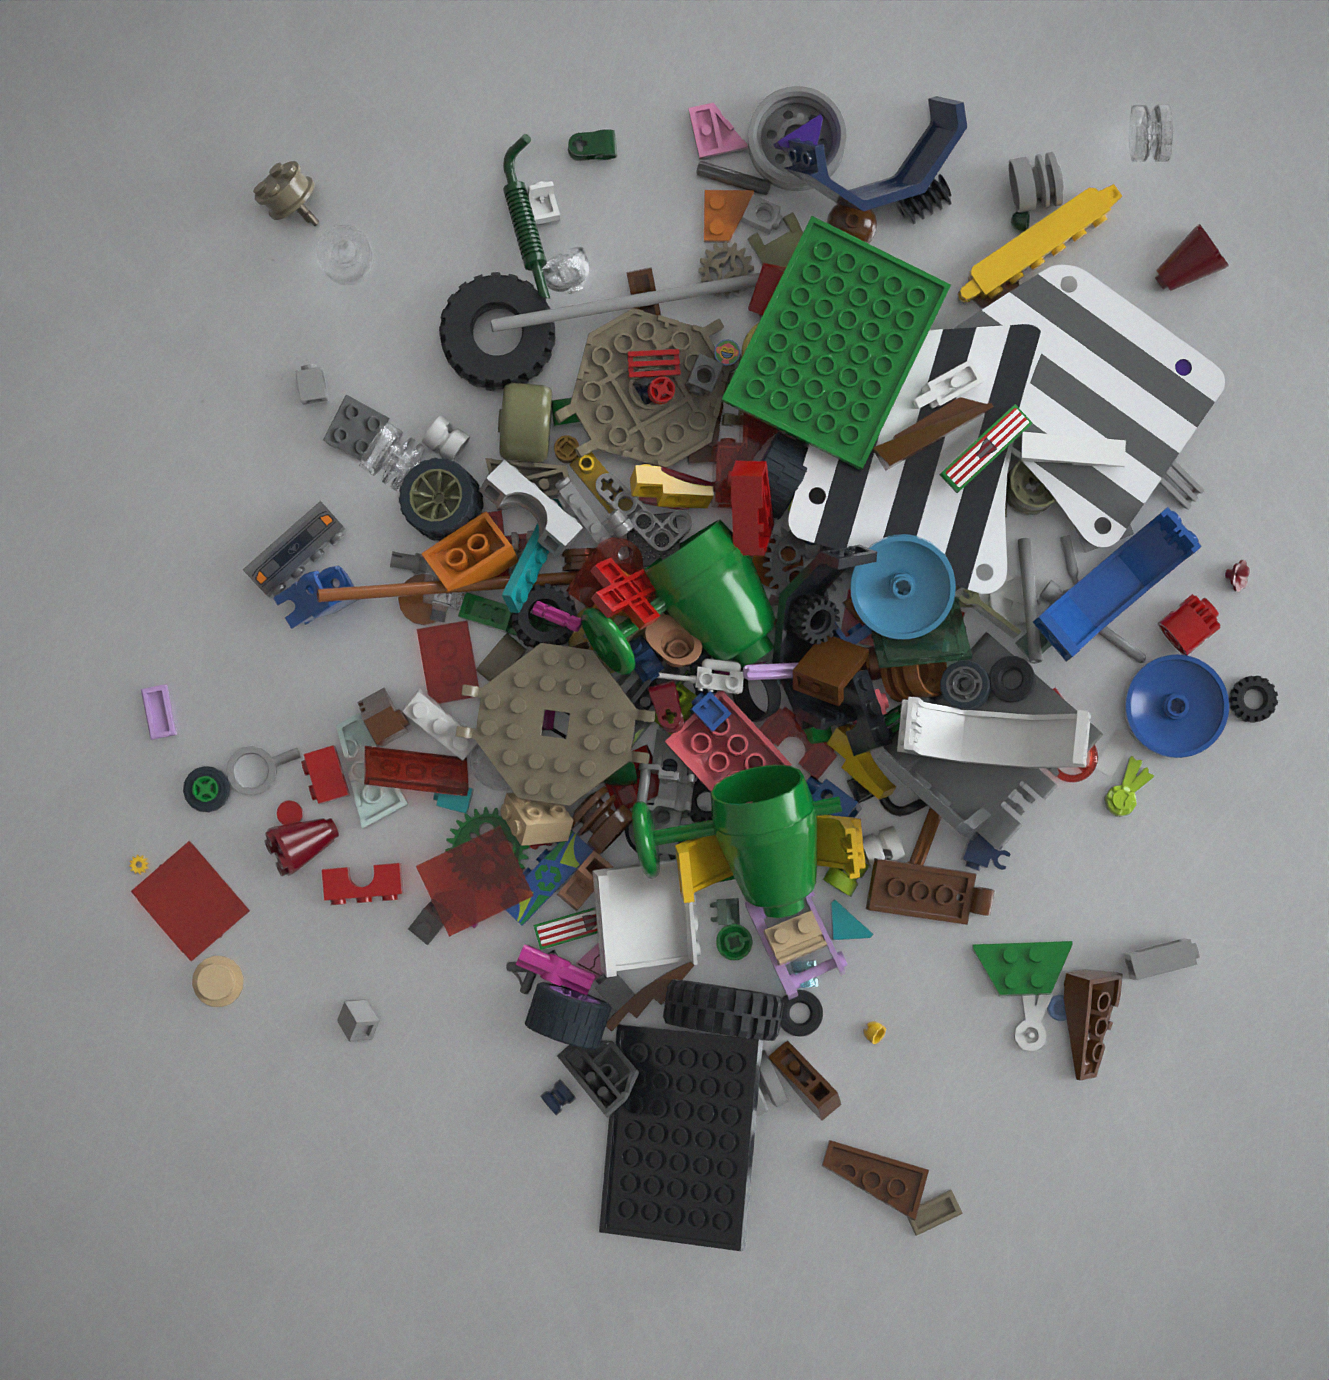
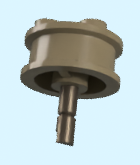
M290 161L283 165L281 163L275 164L270 169V174L254 188L255 201L269 209V216L273 220L283 219L297 211L307 223L311 222L314 226H317L319 220L304 205V202L309 198L314 189V180L300 172L301 166L296 161Z

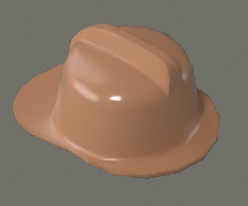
M660 615L656 622L646 627L645 636L647 642L668 665L672 667L689 666L701 655V641L690 635L671 616Z

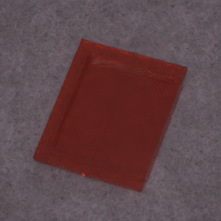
M501 826L416 866L431 897V902L434 904L449 937L534 896Z
M188 841L163 864H160L154 872L131 891L139 903L191 962L250 912L249 908L191 841Z

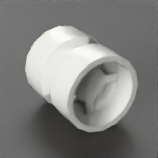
M439 416L426 432L422 443L433 451L438 449L439 456L455 461L467 445L470 436L459 428L453 430V424L444 417Z
M894 826L880 830L878 836L872 833L863 837L864 855L870 869H873L874 858L895 861L905 857L902 844Z

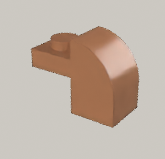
M594 850L557 895L577 912L594 892L593 870L614 867Z

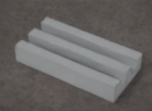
M1174 460L1171 467L1193 490L1191 491L1170 469L1165 474L1187 495L1186 499L1164 478L1159 483L1184 508L1189 510L1192 506L1190 503L1192 501L1195 502L1198 499L1197 495L1199 493L1202 494L1204 489Z

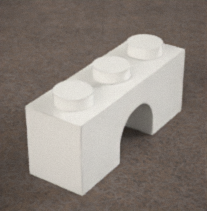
M420 688L404 706L402 711L460 759L464 760L477 744L475 739L455 736L457 726H467L460 720L457 721L439 706V703Z

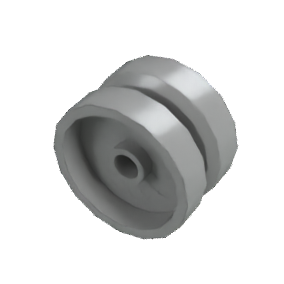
M765 1050L762 1051L757 1116L768 1112V1105L764 1099L766 1094L769 1095L772 1104L776 1107L789 1102Z

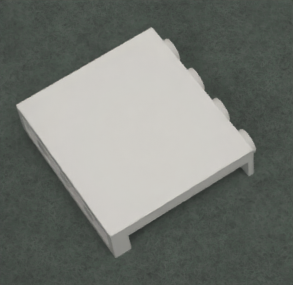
M677 859L660 861L659 875L653 879L648 878L643 873L640 864L593 870L601 971L606 977L617 976V971L691 961L694 965L698 964L697 956H700V944L695 937V931H698V919L693 912V906H696V894L694 893L695 902H683L680 895Z

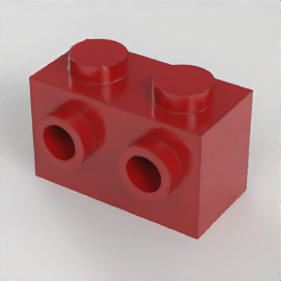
M332 745L304 754L305 760L301 761L305 776L310 775L312 785L308 787L313 801L317 800L318 804H324L350 796L336 746Z

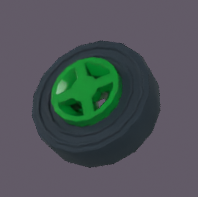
M209 766L194 769L188 774L183 786L185 800L192 808L200 812L218 810L226 803L230 792L228 779L223 772Z

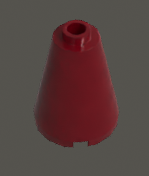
M1199 224L1156 270L1159 275L1155 279L1163 290L1168 287L1172 291L1227 268L1229 264L1222 257L1204 228Z

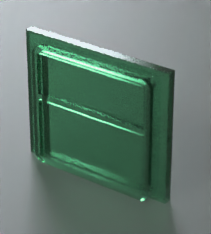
M958 596L954 598L952 608L943 622L923 636L912 639H894L883 636L870 628L879 668L972 659Z

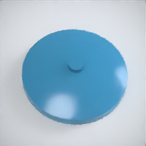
M907 534L888 536L870 545L869 549L878 552L877 561L854 566L851 577L852 602L862 621L875 632L894 639L917 638L938 627L949 614L956 591L954 572L945 554L930 541Z

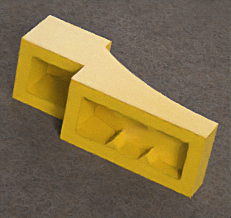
M649 464L635 465L630 477L631 496L656 497L657 506L707 509L714 496L713 486H702L676 479L662 472L661 466H651Z
M849 723L837 727L827 744L846 759L841 768L876 798L882 799L892 795L896 786L883 774L871 753L853 756L846 731L853 729L855 725Z

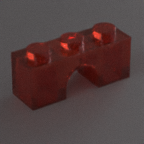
M785 706L783 709L779 708L776 713L768 717L759 730L776 747L788 737L800 739L804 744L805 753L798 762V765L811 776L819 779L838 755L827 744L828 742L811 744L804 730L794 720L795 714Z

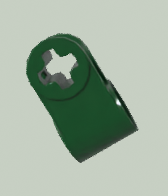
M604 129L595 132L573 134L568 142L569 156L575 161L617 158L615 130ZM576 143H581L583 151H578Z

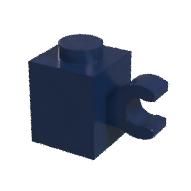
M643 635L630 641L629 645L635 658L634 670L643 683L648 679L653 681L659 677L660 674L658 672L665 667Z
M979 835L974 841L967 840L961 860L967 861L966 867L980 871L981 867H988L991 859L997 869L1005 870L1006 866L999 864L998 858L1001 855L1010 857L1011 854L1006 850L998 851L994 849L987 840Z

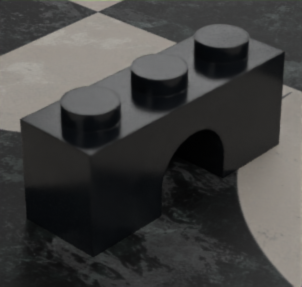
M868 670L859 671L844 687V700L839 705H850L857 715L855 727L846 731L853 756L868 753L892 744Z

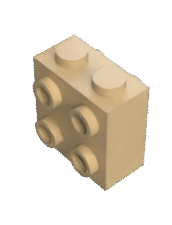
M513 792L506 793L504 804L501 806V816L507 822L512 834L517 838L521 846L568 841L574 820L564 805L520 799Z

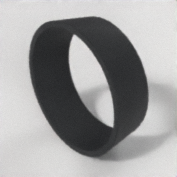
M744 678L742 693H732L735 704L752 722H761L778 711L781 704V690L777 679L761 680L768 698L766 712L762 711L754 703L749 692L747 679Z

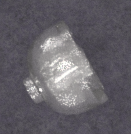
M579 246L569 249L570 255H562L560 253L547 260V264L542 270L549 289L556 292L568 291L569 294H572L583 288L581 283L587 279L590 271L589 260L583 247Z

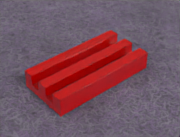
M679 349L628 351V377L680 376ZM673 356V360L633 361V358ZM674 365V370L634 372L633 368Z

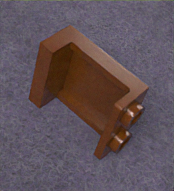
M826 636L828 641L814 644L792 670L793 689L839 706L844 700V687L859 669L868 670L870 667L869 649L834 636L832 638Z

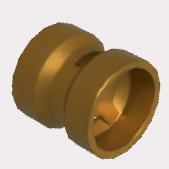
M570 435L558 438L554 444L557 459L566 464H570L577 459L578 456L574 450L579 447L578 441Z

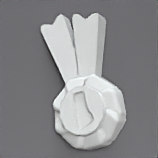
M1053 994L1039 995L1036 1006L1035 995L1021 996L1025 1020L1016 1027L1015 1041L1023 1050L1036 1051L1045 1044L1047 1031L1041 1024V1020Z

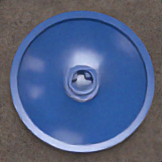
M1180 654L1167 655L1149 662L1136 673L1126 692L1125 716L1132 734L1145 748L1160 756L1184 758L1206 750L1222 734L1228 720L1229 698L1222 679L1211 666L1192 656Z

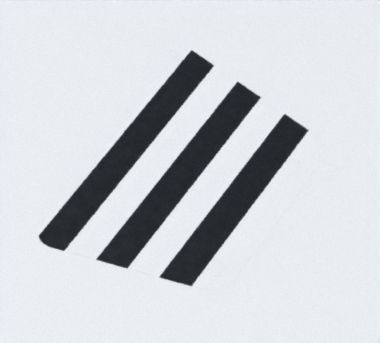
M1030 324L929 330L873 448L893 440L896 434L959 397L986 404L992 403L994 407L887 471L883 468L873 449L863 469L860 470L809 445L803 466L807 467V473H805L802 483L795 491L790 508L788 522L792 533L799 539L833 549L859 544L868 548L876 541L892 535L907 534L918 536L930 541L945 554L952 566L956 586L981 594L993 593L1003 585L1007 575L1005 500L1007 472L1014 441L958 493L939 474L1012 406L1016 404L1021 410L1035 367L1043 350L1044 338L1041 330ZM972 359L984 382L939 407L936 406L931 409L928 403L919 409L915 408L912 402L923 395L921 388L926 386L925 384ZM815 487L822 488L826 494L825 501L819 505L813 504L809 500V492ZM988 564L992 567L993 576L990 580L982 581L977 577L976 569L979 565Z

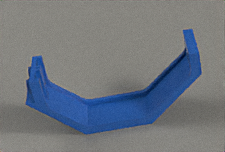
M1167 507L1033 621V624L1067 662L1150 588L1198 551L1201 545L1197 536L1182 524V520L1176 512L1171 511Z

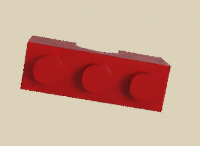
M401 863L373 865L374 878L365 887H359L353 883L350 876V867L322 869L324 901L330 900L331 905L346 904V899L356 898L357 903L372 902V897L382 896V901L398 900V895L404 894Z

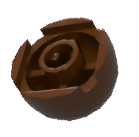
M836 204L829 212L826 222L868 244L874 238L877 228L876 216L872 209L861 211Z

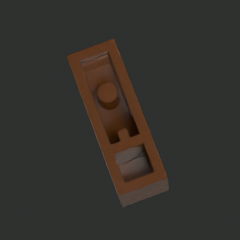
M788 1040L768 1056L769 1060L794 1091L821 1121L841 1106L838 1092Z

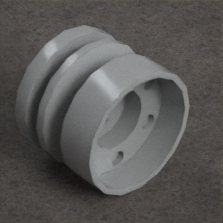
M1053 152L1045 154V164L1042 156L1037 154L1034 167H1031L1027 157L1009 160L1010 187L1018 213L1035 210L1037 198H1040L1044 208H1049L1050 197L1054 206L1062 205L1063 177Z

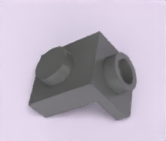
M432 899L408 930L426 945H429L453 914L443 904Z

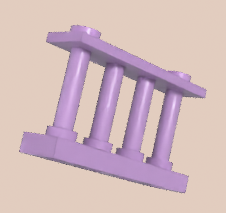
M813 891L804 899L810 911L812 910L832 958L796 975L794 973L789 975L786 965L790 964L789 962L781 966L777 964L776 957L773 955L763 933L765 929H768L764 921L767 916L763 912V907H756L745 902L747 911L789 1000L799 996L796 989L800 987V984L836 967L842 976L846 974L844 967L848 965L842 951L837 953L811 899V897L815 896Z

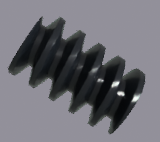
M939 174L938 181L933 179L925 193L905 198L903 201L899 200L895 203L903 218L909 220L914 225L916 224L915 215H918L923 220L925 219V210L931 215L934 214V205L939 210H942V201L944 200L948 205H951L952 195L945 179Z

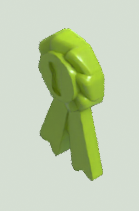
M1133 756L1128 760L1122 784L1111 787L1105 795L1106 809L1117 817L1127 816L1134 810L1137 805L1135 792L1154 778V775L1149 773L1148 767L1144 768L1137 775L1142 760H1136Z

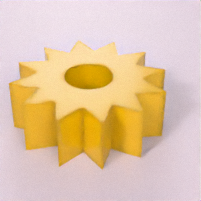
M138 854L136 858L132 857L133 861H130L131 865H129V867H132L131 871L140 875L142 872L146 873L145 869H149L147 865L150 864L146 862L148 858L144 859V855L140 857ZM137 862L142 863L140 868L136 866Z

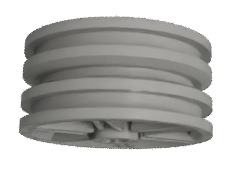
M786 87L768 95L755 109L748 130L749 155L757 172L775 187L788 191H804L813 188L784 169L785 167L792 166L788 152L775 149L773 145L807 123L810 116L821 114L823 118L819 140L823 139L827 143L824 151L829 177L839 167L845 149L846 127L840 110L825 94L809 87ZM786 111L793 113V117L789 120L783 117ZM773 130L776 132L777 136L775 139L767 138L768 131ZM781 154L784 155L785 161L782 164H778L775 161V157Z

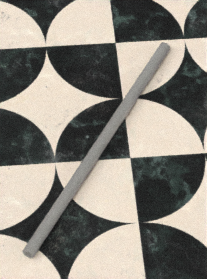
M760 273L491 319L492 332L755 287Z

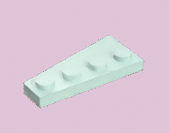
M360 713L336 725L362 829L408 805Z

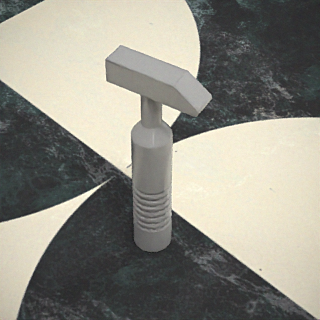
M1067 535L1060 537L1068 574L1073 580V585L1078 583L1077 576L1079 572L1071 537Z

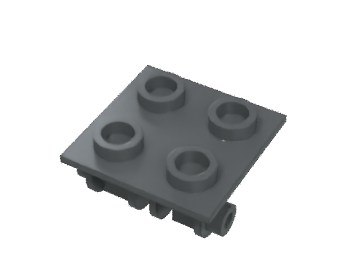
M345 395L323 441L367 464L390 418Z

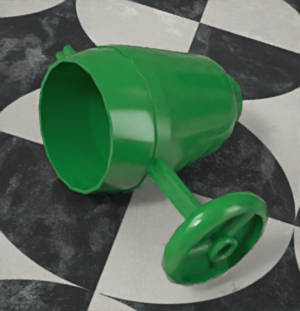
M721 519L709 524L681 542L680 550L663 561L660 557L644 570L651 584L656 589L655 596L657 598L651 601L650 604L659 615L666 611L690 635L700 640L702 649L710 654L714 660L727 661L733 658L742 668L753 664L774 648V644L767 634L775 627L776 618L752 558L748 555H743L734 546L733 532ZM585 609L581 616V622L591 646L610 669L621 675H629L635 668V658L626 638L639 630V628L629 617L619 625H616L610 617L607 618L599 609Z
M786 765L757 766L739 771L722 779L711 791L712 820L655 830L648 805L643 801H638L633 805L632 826L636 850L642 871L648 878H656L660 872L658 845L715 835L746 901L756 907H763L764 914L771 918L788 917L800 912L804 908V898L813 891L817 877V816L842 812L839 796L813 801L801 770Z

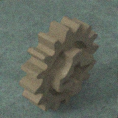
M724 241L722 248H719L715 243L713 244V252L708 249L705 250L708 258H700V263L705 267L698 269V273L705 274L701 278V283L714 281L710 276L709 269L715 272L717 280H721L723 276L721 268H724L729 260L732 272H728L724 279L750 275L748 272L754 271V266L748 265L752 261V257H744L745 248L738 251L737 243L734 242L732 247H728L727 241ZM727 253L726 257L719 260L715 259L716 256ZM736 257L741 261L743 270L737 267L735 263ZM733 290L734 294L738 296L739 290ZM732 291L724 292L725 297L729 298L730 292Z

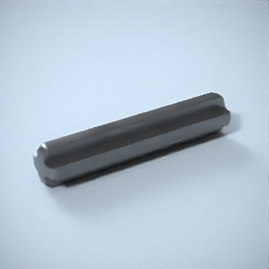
M704 161L699 162L696 174L746 190H754V192L763 195L769 193L771 182Z

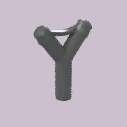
M552 950L549 953H547L549 955L550 953L558 956L555 950ZM508 962L506 969L518 978L521 985L520 992L528 994L537 974L516 965V962ZM516 972H527L523 983L521 977Z

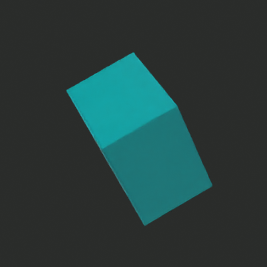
M835 899L830 903L832 940L871 938L874 935Z

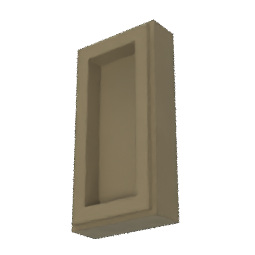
M950 1189L921 1203L916 1220L908 1218V1221L917 1236L963 1213Z

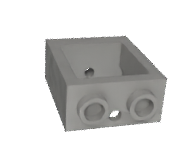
M1179 939L1123 954L1129 978L1133 980L1197 965L1196 959L1200 957L1196 943L1191 942V939Z

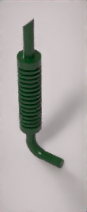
M524 134L509 147L505 154L503 168L508 184L504 186L503 192L522 255L524 268L532 271L539 296L550 299L542 270L547 264V260L539 237L526 185L524 182L517 180L514 167L517 155L531 142L530 136Z

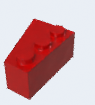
M735 461L733 470L728 472V486L731 487L730 503L732 508L733 544L743 555L765 556L774 528L766 461Z

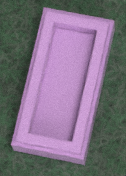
M167 684L141 689L150 739L155 740L177 735Z

